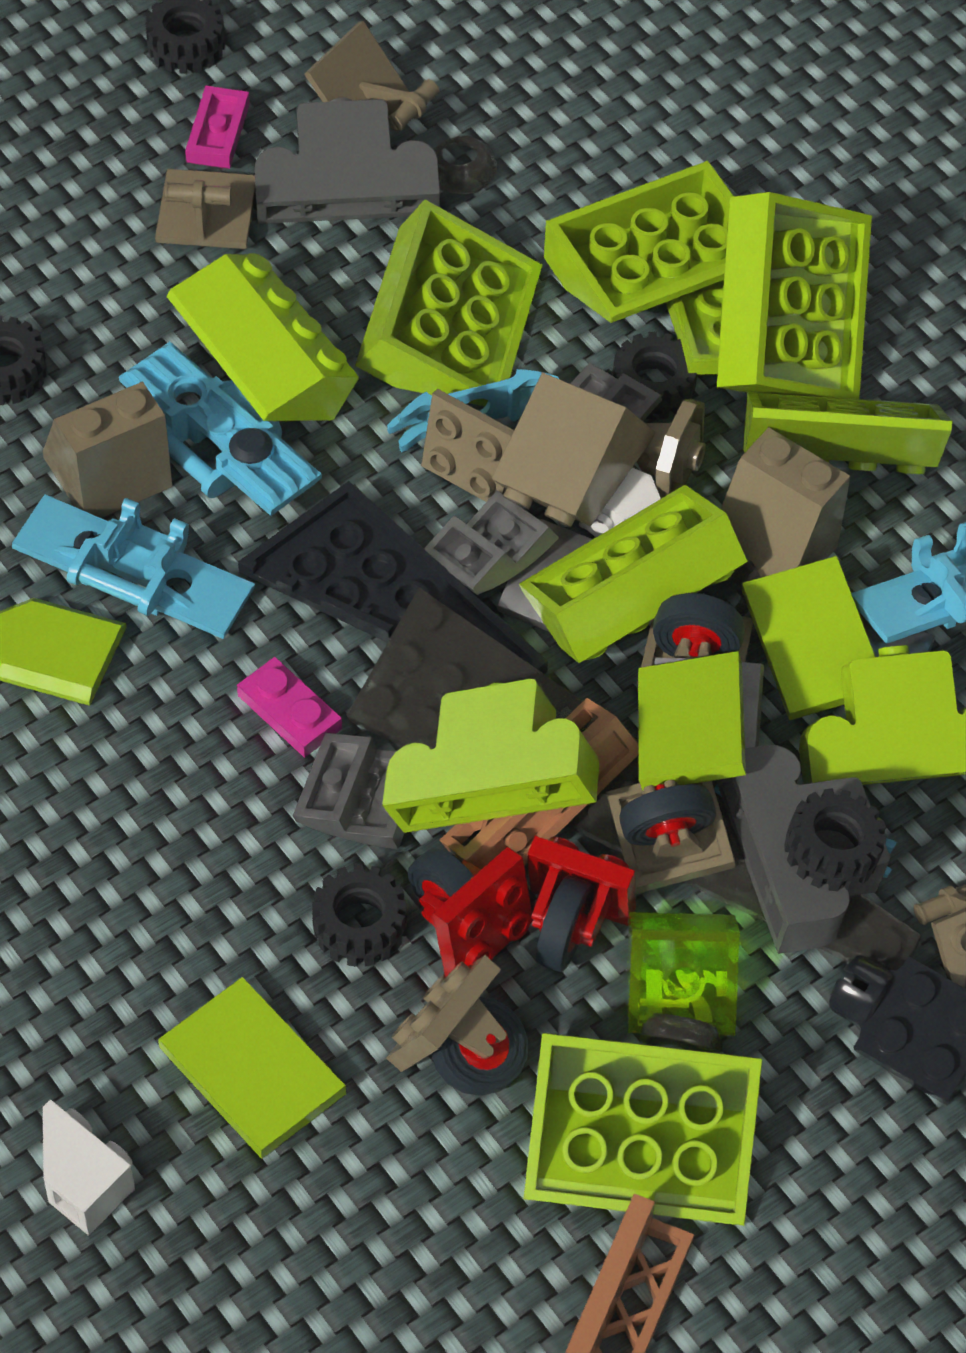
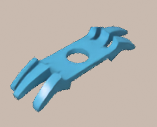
M517 369L516 374L512 378L449 393L448 395L465 404L479 398L486 399L488 403L480 412L495 420L509 417L514 422L521 417L542 372ZM548 374V375H550V376H552V377H555V378L559 379L558 376H555V375H552V374ZM427 392L414 399L387 425L389 434L411 425L398 441L401 453L410 449L418 441L426 438L432 395Z

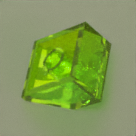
M629 912L627 961L628 1033L735 1036L740 931L735 915Z

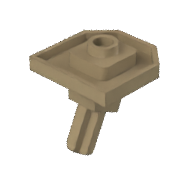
M694 399L683 400L672 423H645L655 431V434L637 460V464L642 472L656 476V488L660 498L686 485L692 471H698L702 464L706 450V444L704 443V402Z

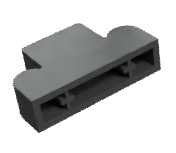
M335 98L330 102L301 103L297 106L299 154L294 155L292 151L286 148L273 147L260 153L255 162L258 224L409 217L425 199L439 207L440 190L435 151L430 145L416 140L403 142L396 150H392L390 147L387 102L382 99L353 101L349 98Z
M777 745L745 748L746 775L719 779L716 782L777 953L781 954L826 946L837 936L850 901L849 896L874 893L878 890L890 860L889 852L885 844L874 873H871L869 880L863 885L858 881L855 889L846 890L844 884H842L838 891H829L828 884L822 883L820 888L811 885L813 878L807 876L805 879H802L796 874L798 865L792 867L787 861L789 852H785L784 848L786 834L797 805L801 800L806 802L808 795L815 791L820 797L824 789L833 788L835 795H840L842 789L851 791L850 798L856 800L860 795L867 799L866 807L868 809L871 808L863 785L857 778L798 785L797 781L801 772L800 762L788 749ZM832 830L816 832L819 839L832 848L845 850L855 847L851 840L840 832Z

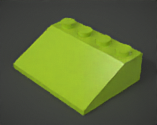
M705 161L547 220L545 226L544 259L565 290L607 321L613 323L724 280L730 197L734 196L709 161Z
M772 192L730 197L717 387L741 392L860 399L872 215Z
M425 199L399 227L355 366L395 388L418 393L427 392L430 395L437 389L449 394L509 379L542 264ZM479 398L469 403L486 406L488 400Z
M747 391L743 450L745 453L769 427L828 463L830 460L849 461V469L861 471H876L878 463L896 464L897 472L925 474V467H938L952 431L953 421L938 404Z
M542 1033L523 1199L626 1212L635 1193L655 1201L653 1215L744 1226L762 1059Z

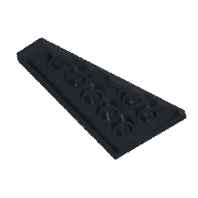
M347 481L238 561L240 574L481 687L492 683H508L525 679H535L537 681L548 672V661L464 584L449 573L442 564L350 481Z

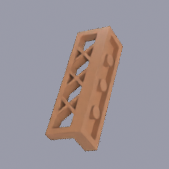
M586 698L565 719L573 721L579 729L583 728L592 718L595 719L582 734L599 758L598 795L639 755V745L615 715ZM587 804L457 824L439 841L461 861L466 860L480 869L484 868L506 847L522 856L525 866L528 863L527 853L534 836L547 840L555 837ZM481 830L465 847L462 845L475 831Z
M635 1193L633 1194L565 1353H602L600 1349L602 1340L623 1331L626 1332L632 1345V1353H647L694 1239V1234L654 1219L655 1201ZM647 1235L677 1246L670 1261L649 1268L641 1251ZM635 1263H637L640 1272L630 1275ZM665 1275L660 1288H658L655 1278ZM646 1282L654 1300L651 1309L628 1316L621 1300L623 1291ZM616 1310L620 1320L610 1324ZM644 1324L638 1338L634 1327Z

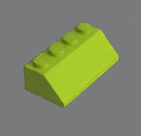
M249 253L248 255L225 254L171 288L166 296L263 421L334 420L359 379V376L348 364L344 353L331 343L322 332L318 321L309 316L297 301L296 294L284 285L272 270L271 263L261 255Z
M683 485L519 583V586L560 648L576 662L581 663L584 660L594 659L602 655L609 645L627 634H634L645 629L649 625L650 620L655 618L661 603L671 596L697 593L710 584L722 582L728 579L735 569L748 561L726 512L688 486Z

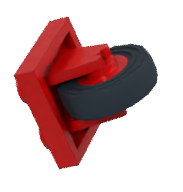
M534 836L527 853L531 892L539 895L531 919H533L532 926L540 929L536 961L543 967L563 972L574 957L578 945L593 946L605 918L629 927L636 909L635 870L629 869V865L615 856L601 854L598 858L581 852L574 843L566 839L551 837L547 840Z
M506 847L482 869L466 860L460 862L451 854L436 848L427 850L408 868V878L412 889L417 895L420 904L425 907L421 914L436 929L444 974L446 976L462 961L469 966L484 955L492 961L493 957L511 941L520 939L533 922V919H531L532 911L523 857L509 847Z

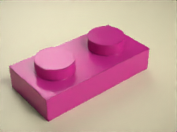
M205 86L185 149L187 163L231 168L250 105L249 92Z
M273 657L237 684L238 697L304 758L320 747L325 733L336 734L342 730V718L276 657Z

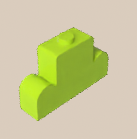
M899 645L878 649L879 657L855 659L844 665L841 669L846 720L839 716H827L813 722L804 729L799 741L803 784L857 778L861 781L862 785L966 775V707L957 711L950 654L947 651L910 654L909 645Z
M535 679L492 683L485 687L445 694L441 700L436 747L431 749L423 743H411L396 751L389 760L382 806L403 833L596 803L599 758L573 721L556 719V709Z

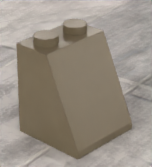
M542 372L492 480L506 489L503 497L513 503L530 509L532 503L536 502L547 507L545 516L563 525L571 527L574 520H577L591 527L647 448L655 431L628 408Z
M143 381L53 420L43 449V458L74 507L103 518L121 510L125 498L139 502L172 487L165 414Z
M768 427L741 456L721 510L726 512L748 561L735 569L730 577L742 584L827 559L838 547L850 475Z

